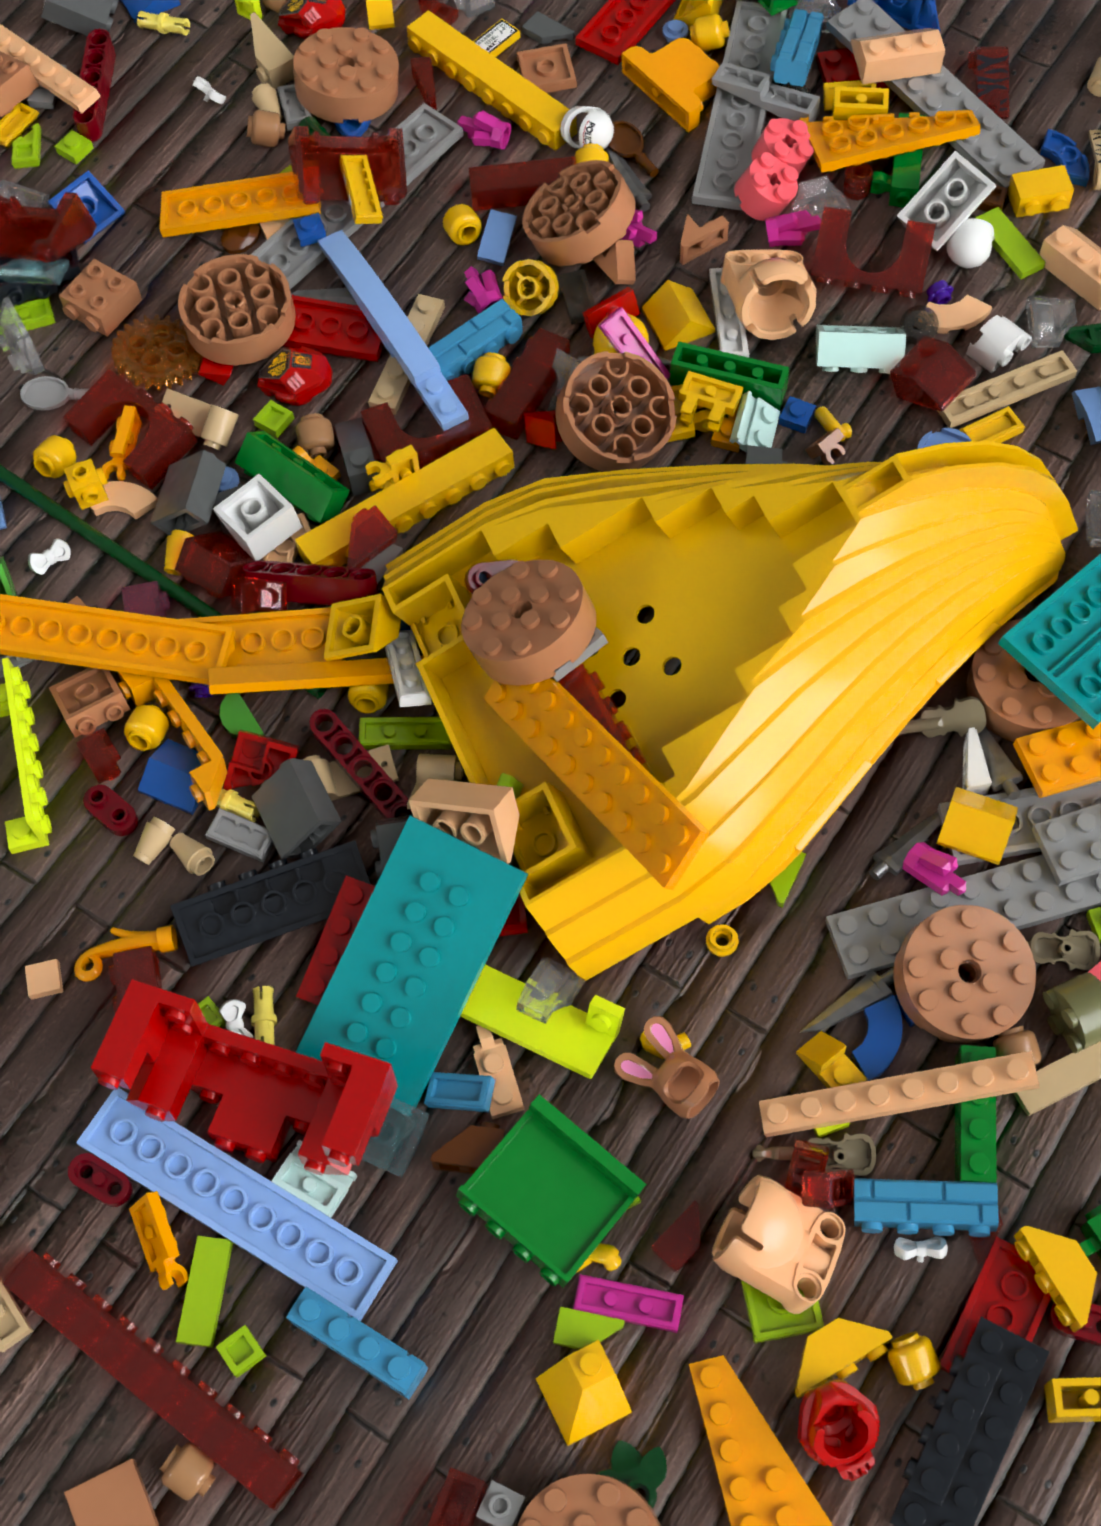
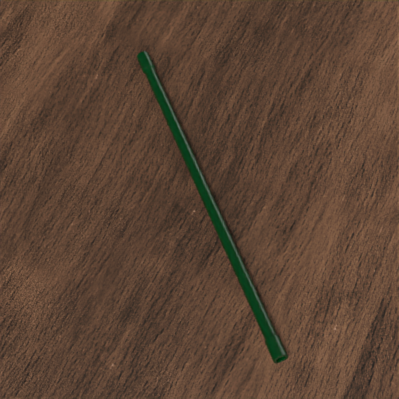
M0 464V481L197 616H224ZM327 688L304 690L319 699L324 695Z

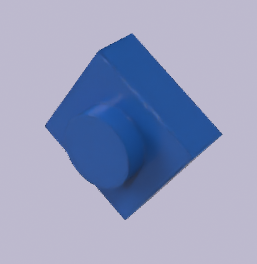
M319 213L293 220L301 247L318 243V240L326 237Z
M790 396L779 416L778 424L805 434L817 405Z

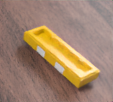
M367 155L340 156L339 164L355 224L382 223L383 214Z

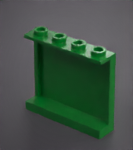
M539 1094L530 1104L526 1113L468 1181L458 1188L456 1196L460 1199L458 1201L459 1206L471 1216L478 1214L487 1222L485 1228L499 1240L503 1237L514 1246L512 1251L516 1256L526 1263L531 1260L541 1269L539 1272L540 1276L554 1287L559 1284L564 1288L647 1184Z

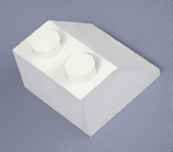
M260 474L256 475L213 508L237 543L255 561L262 559L303 527L293 505Z

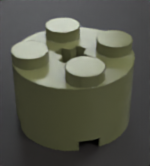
M1086 972L1043 992L1044 1001L1051 1013V1016L1047 1017L1051 1030L1056 1035L1062 1034L1074 1053H1078L1101 1042V982L1097 977Z

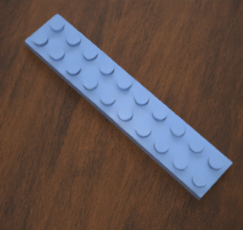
M119 1087L111 1092L76 1144L117 1168L127 1177L151 1192L158 1191L159 1197L224 1238L229 1239L232 1243L302 1287L310 1288L347 1312L350 1317L353 1316L359 1321L362 1320L398 1262L395 1257L176 1122H161L146 1116L144 1110L126 1101L128 1093Z

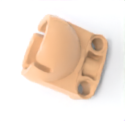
M733 250L725 254L721 283L726 286L735 307V312L741 324L746 327V330L758 338L776 340L787 338L796 332L793 324L796 318L802 327L807 324L816 307V287L803 265V256L800 253L791 250Z
M757 1175L750 1180L738 1197L740 1204L749 1207L748 1212L746 1213L736 1207L730 1209L715 1240L712 1250L713 1260L723 1271L738 1277L780 1302L788 1312L800 1314L822 1297L841 1252L846 1230L845 1224L837 1214L825 1212L787 1190L773 1179ZM798 1288L802 1290L805 1297L799 1293Z

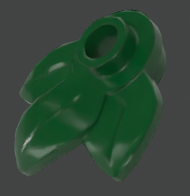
M619 1440L612 1453V1470H603L596 1474L618 1479L633 1489H643L646 1493L645 1500L653 1509L657 1501L656 1489L664 1482L667 1474L664 1452L658 1446L642 1457L641 1453L632 1445Z

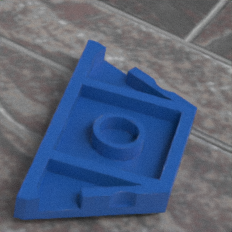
M848 0L847 5H852L858 0ZM873 0L896 23L909 30L933 28L940 31L935 0Z

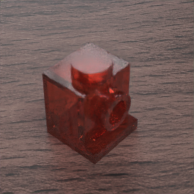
M104 728L76 742L99 784L113 780L120 775L121 770L116 762L121 757Z

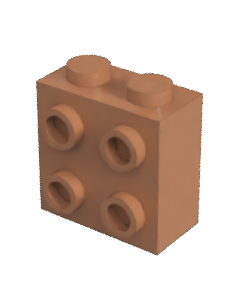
M0 51V117L10 113L20 101L30 97L33 91L40 85L28 64Z
M93 259L59 294L63 305L62 310L66 316L72 320H79L91 331H98L107 337L142 301L135 281L96 259Z

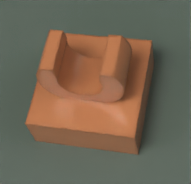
M839 428L833 429L823 434L805 451L811 459L821 455L824 465H832L835 461L830 455L831 451L837 457L845 454L843 446L837 444L845 436Z

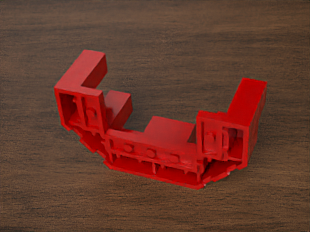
M131 979L90 1067L97 1076L99 1084L113 1090H117L119 1086L129 1089L130 1092L126 1101L145 1111L146 1116L157 1121H176L190 1090L199 1094L200 1099L210 1104L217 1105L220 1101L207 1131L213 1142H215L214 1146L230 1153L234 1149L246 1153L245 1156L258 1163H264L265 1160L276 1163L292 1125L294 1131L305 1135L298 1152L304 1169L317 1175H349L352 1165H360L370 1137L379 1136L398 1087L391 1063L325 1042L320 1053L322 1061L208 1024L196 1000Z

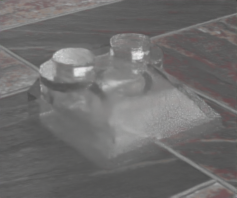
M9 297L4 298L0 308V346L4 352L10 351L11 354L7 358L13 370H20L22 374L27 372L34 375L45 371L33 341Z

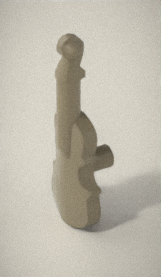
M970 696L961 700L955 698L954 704L950 707L938 705L937 707L923 708L919 719L910 720L898 735L921 731L925 736L932 738L938 735L944 736L947 732L955 731L960 736L967 734L968 728L973 727L980 733L986 725L985 709L977 697Z
M1071 929L1066 937H1059L1056 933L1038 932L1031 937L1030 941H1027L1034 961L1037 964L1049 963L1053 965L1056 962H1064L1067 964L1068 970L1075 968L1088 971L1098 964L1100 958V943L1097 936L1091 931L1076 932L1074 929Z
M845 1132L843 1138L838 1141H831L829 1137L824 1139L811 1137L805 1142L803 1147L774 1146L764 1148L762 1145H757L752 1150V1156L757 1162H761L765 1158L771 1160H803L812 1171L823 1169L830 1171L833 1167H839L843 1169L845 1176L850 1174L865 1176L875 1166L876 1149L873 1140L864 1133L849 1135Z

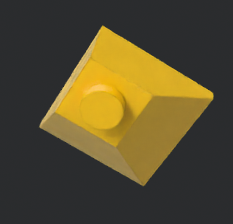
M377 594L332 604L323 659L331 661L377 652L399 637L401 619L393 614L384 595Z
M599 1340L566 1356L536 1378L567 1446L632 1413L614 1369Z

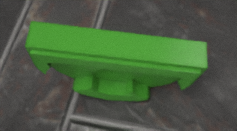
M239 693L226 694L220 705L219 712L224 730L235 739L238 737L240 730L265 736Z

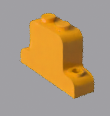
M687 38L675 39L655 53H649L639 46H634L622 53V73L687 132L698 127L700 124V112L703 111L702 103L716 94L717 86L712 84V78L720 67L719 64L709 58L698 45H695Z

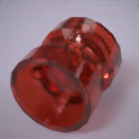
M864 162L863 164L852 165L846 168L843 193L847 198L862 200L868 196L873 170L868 163Z

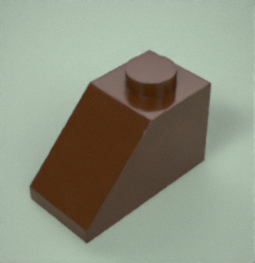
M481 1122L480 1126L470 1125L432 1154L431 1164L433 1169L473 1175L506 1136L505 1129H500V1125L491 1122Z

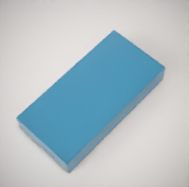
M433 1072L429 1080L424 1104L429 1108L489 1112L496 1080L492 1076Z

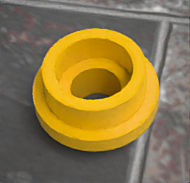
M716 925L706 935V946L716 956H729L738 947V935L728 925ZM718 938H725L728 944L720 946L716 943V940Z

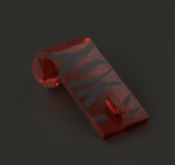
M975 47L974 52H969L968 69H973V74H976V96L990 109L995 110L993 112L998 117L1009 119L1008 47Z

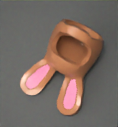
M654 1016L645 1023L644 1034L655 1049L665 1058V1061L659 1068H655L632 1053H623L615 1059L613 1065L614 1072L624 1081L653 1089L664 1103L681 1118H694L715 1095L720 1084L719 1077L708 1065L683 1050L675 1031L665 1018Z

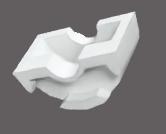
M995 315L980 329L984 334L975 344L972 345L970 343L966 354L992 373L999 366L1004 367L1013 357L1012 351L1024 350L1030 344L1032 336L1006 317L1002 316L1001 318L999 315Z

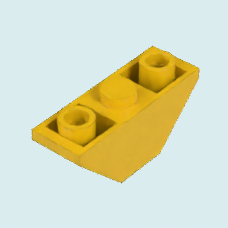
M1027 1225L1020 1228L1014 1235L1016 1239L1014 1244L1018 1254L1025 1262L1029 1260L1036 1271V1274H1034L1035 1280L1040 1289L1045 1294L1049 1293L1057 1305L1054 1309L1061 1323L1066 1327L1070 1326L1073 1333L1087 1324L1097 1276L1096 1270L1076 1240Z
M841 1318L835 1319L807 1337L804 1344L794 1391L798 1399L803 1397L807 1392L825 1384V1382L835 1376L840 1380L847 1378L858 1370L856 1363L868 1357L870 1362L878 1359L889 1351L885 1345L889 1344L893 1337L889 1331Z

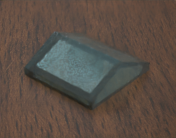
M16 258L0 266V279L7 283L60 285L69 267V260Z
M393 1097L379 1136L370 1137L361 1160L399 1177H403L420 1145L429 1113Z

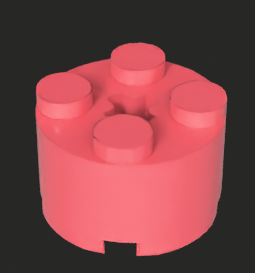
M771 119L752 150V162L763 153L768 152L788 166L794 167L799 175L814 152L809 140L811 135L807 131V124L801 120Z
M765 152L754 159L736 181L734 194L735 197L738 195L742 202L739 206L747 215L756 220L765 221V218L779 216L796 196L799 175L794 167L788 166L771 153Z

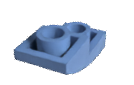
M490 210L477 260L504 266L517 216Z
M1101 387L1073 391L1072 396L1078 420H1085L1090 444L1101 443Z

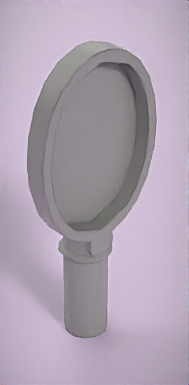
M43 376L26 382L20 391V396L26 406L31 409L45 411L59 408L68 400H99L102 397V392L100 388L77 389L75 387L72 389L59 378Z

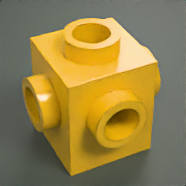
M91 458L77 462L64 469L68 479L63 482L69 498H76L81 510L109 500L103 486L108 484L102 467L95 468Z

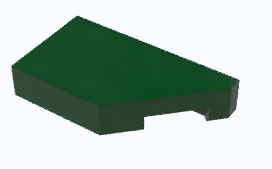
M1101 323L1063 328L1062 338L1091 354L1101 353Z

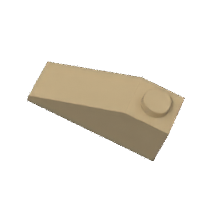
M255 12L250 14L255 57L258 66L256 74L262 83L266 82L271 87L277 89V87L294 80V55Z

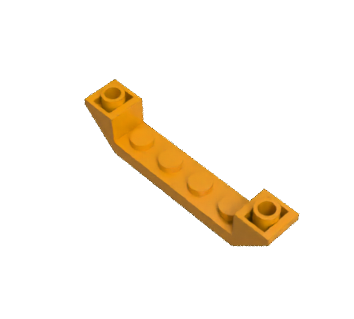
M118 672L121 682L117 683L126 700L131 698L137 707L156 699L161 708L167 707L169 710L167 714L175 728L181 727L184 731L182 736L190 749L196 748L198 751L196 755L201 764L200 767L189 772L193 785L189 786V789L197 803L203 801L209 811L215 809L228 773L221 751L169 679Z

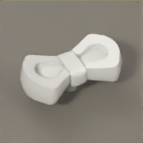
M199 76L194 79L192 85L206 94L203 99L204 101L208 102L211 99L219 104H223L226 101V96L214 90L208 81Z
M54 539L50 550L46 549L42 553L29 554V568L36 574H45L49 566L57 561L70 559V546L61 539Z
M230 999L224 1002L218 1012L226 1021L227 1030L253 1038V1034L244 1028L242 1019L246 1004L237 999Z
M938 1236L925 1241H912L900 1237L894 1243L895 1255L903 1260H908L917 1256L918 1262H923L925 1256L943 1259L948 1251L946 1240Z

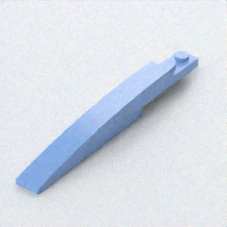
M342 229L318 240V245L391 357L396 358L443 432L468 420L467 410L441 373L439 363L390 292Z

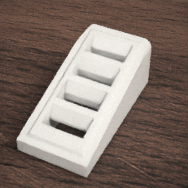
M975 727L968 728L963 744L962 789L987 796L992 781L977 729Z

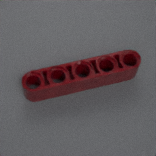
M95 29L88 34L80 78L96 88L101 97L82 114L76 109L73 110V120L78 133L92 142L100 139L103 133L116 59L110 34L105 29Z
M264 560L252 561L243 566L248 596L253 599L332 605L333 603L379 594L375 570L369 568Z
M329 709L315 711L311 715L309 723L316 740L384 819L394 818L404 812L412 814L411 809H407L409 799L336 714ZM324 721L333 723L331 729L326 732L318 730L319 725ZM343 744L353 746L352 750L345 755L338 754L337 750ZM367 766L373 769L368 777L361 778L357 776L358 770L362 767ZM388 789L393 792L390 799L386 801H380L376 798L381 790Z

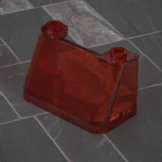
M294 126L288 139L289 155L297 198L303 200L304 204L312 205L319 203V201H349L339 164L340 156L367 155L378 199L383 201L385 205H397L407 195L402 128H389L387 136H379L378 133L373 132L371 137L320 136L319 131H314L311 136L308 133L307 126Z
M65 192L56 209L21 206L15 196H11L8 200L0 195V257L36 260L45 263L55 262L92 237L96 229L95 221L77 193Z

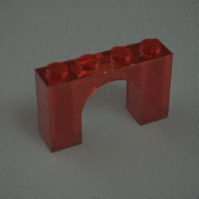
M824 206L811 275L817 277L816 282L832 285L833 280L844 281L843 287L860 289L861 284L872 286V292L887 294L888 289L898 290V296L915 299L916 294H922L936 224L908 220L901 254L897 261L887 270L878 273H868L855 267L847 254V239L853 214L852 211Z
M108 369L63 416V419L73 433L92 446L117 421V418L122 416L124 405L136 406L139 416L150 420V426L145 438L123 460V463L134 478L152 490L166 476L169 465L180 461L196 444L197 439L192 432L194 427L184 417L179 419L175 417L172 410L163 402L159 404L154 402L153 397L145 389H136L131 380L121 373L118 376Z
M468 374L447 382L467 410L469 419L436 436L416 438L403 432L399 428L388 402L361 411L366 434L378 461L385 463L386 456L391 455L397 449H403L412 445L417 452L419 468L421 469L491 430L490 420Z

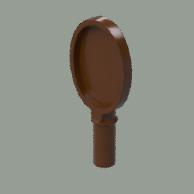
M626 121L612 122L614 134L608 147L621 157L634 158L636 163L650 177L656 176L659 169L642 152L644 141L639 129Z
M260 223L225 228L221 236L223 249L229 254H240L249 250L260 237Z

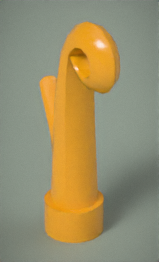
M174 925L158 927L153 931H128L112 927L110 929L111 934L120 938L86 950L77 959L74 972L75 976L81 981H93L102 972L103 964L101 959L153 951H160L161 953L178 950L176 929ZM91 962L94 963L93 968L89 971H86V967Z

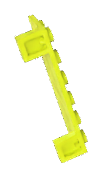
M7 657L2 659L5 683L0 684V718L10 715L25 817L5 821L8 848L12 854L48 846V833H52V826L49 816L44 814L43 806L48 805L45 789L40 787L39 781L40 778L44 777L42 765L39 760H36L35 752L39 751V743L36 734L32 733L31 725H35V717L32 708L28 707L27 699L31 698L30 687L27 681H23L19 667H14Z
M485 964L460 1017L591 1079L620 1032L625 1008L595 995L589 1004L588 1013Z

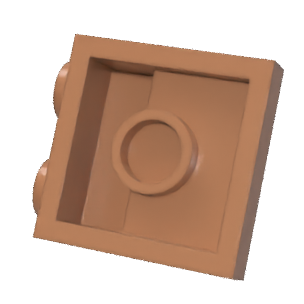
M89 667L49 687L75 738L80 735H90L97 726L109 720L117 721L123 717L125 712L131 710L109 670Z

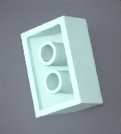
M816 325V365L822 366V371L837 372L839 367H850V371L856 373H866L868 368H879V373L894 374L896 369L904 368L906 333L901 327Z

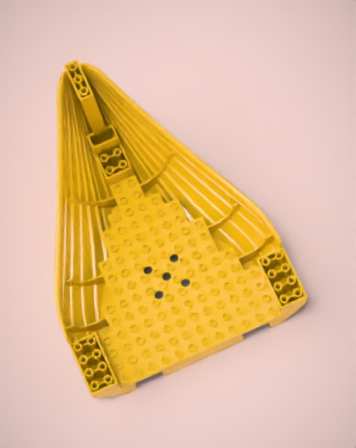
M990 441L942 443L897 453L884 462H859L828 466L812 464H716L624 469L544 478L486 501L385 565L387 570L383 576L385 582L382 590L393 614L411 627L424 658L416 663L417 668L469 783L496 786L500 775L504 773L513 776L524 784L520 796L516 798L519 821L513 853L520 869L528 873L520 895L525 907L545 931L546 936L565 959L567 965L578 976L587 981L696 918H700L710 925L750 900L784 871L838 809L903 728L947 679L999 628L1056 582L1065 560V551L1061 540L1078 531V527L1066 496L1039 457L1015 445ZM504 560L524 562L531 560H554L570 567L579 577L595 607L596 627L604 634L608 643L558 682L710 832L673 890L665 889L483 699L494 680L480 667L462 636L461 626L464 611L472 598V593L468 591L464 581L466 572L472 566L478 563ZM645 607H652L654 609L653 619L648 623H640L638 621L639 611ZM630 649L639 650V661L632 666L625 665L623 661L625 653ZM672 658L680 659L681 669L675 675H667L664 671L666 662ZM617 691L624 692L626 695L625 703L619 708H612L609 704L611 695Z

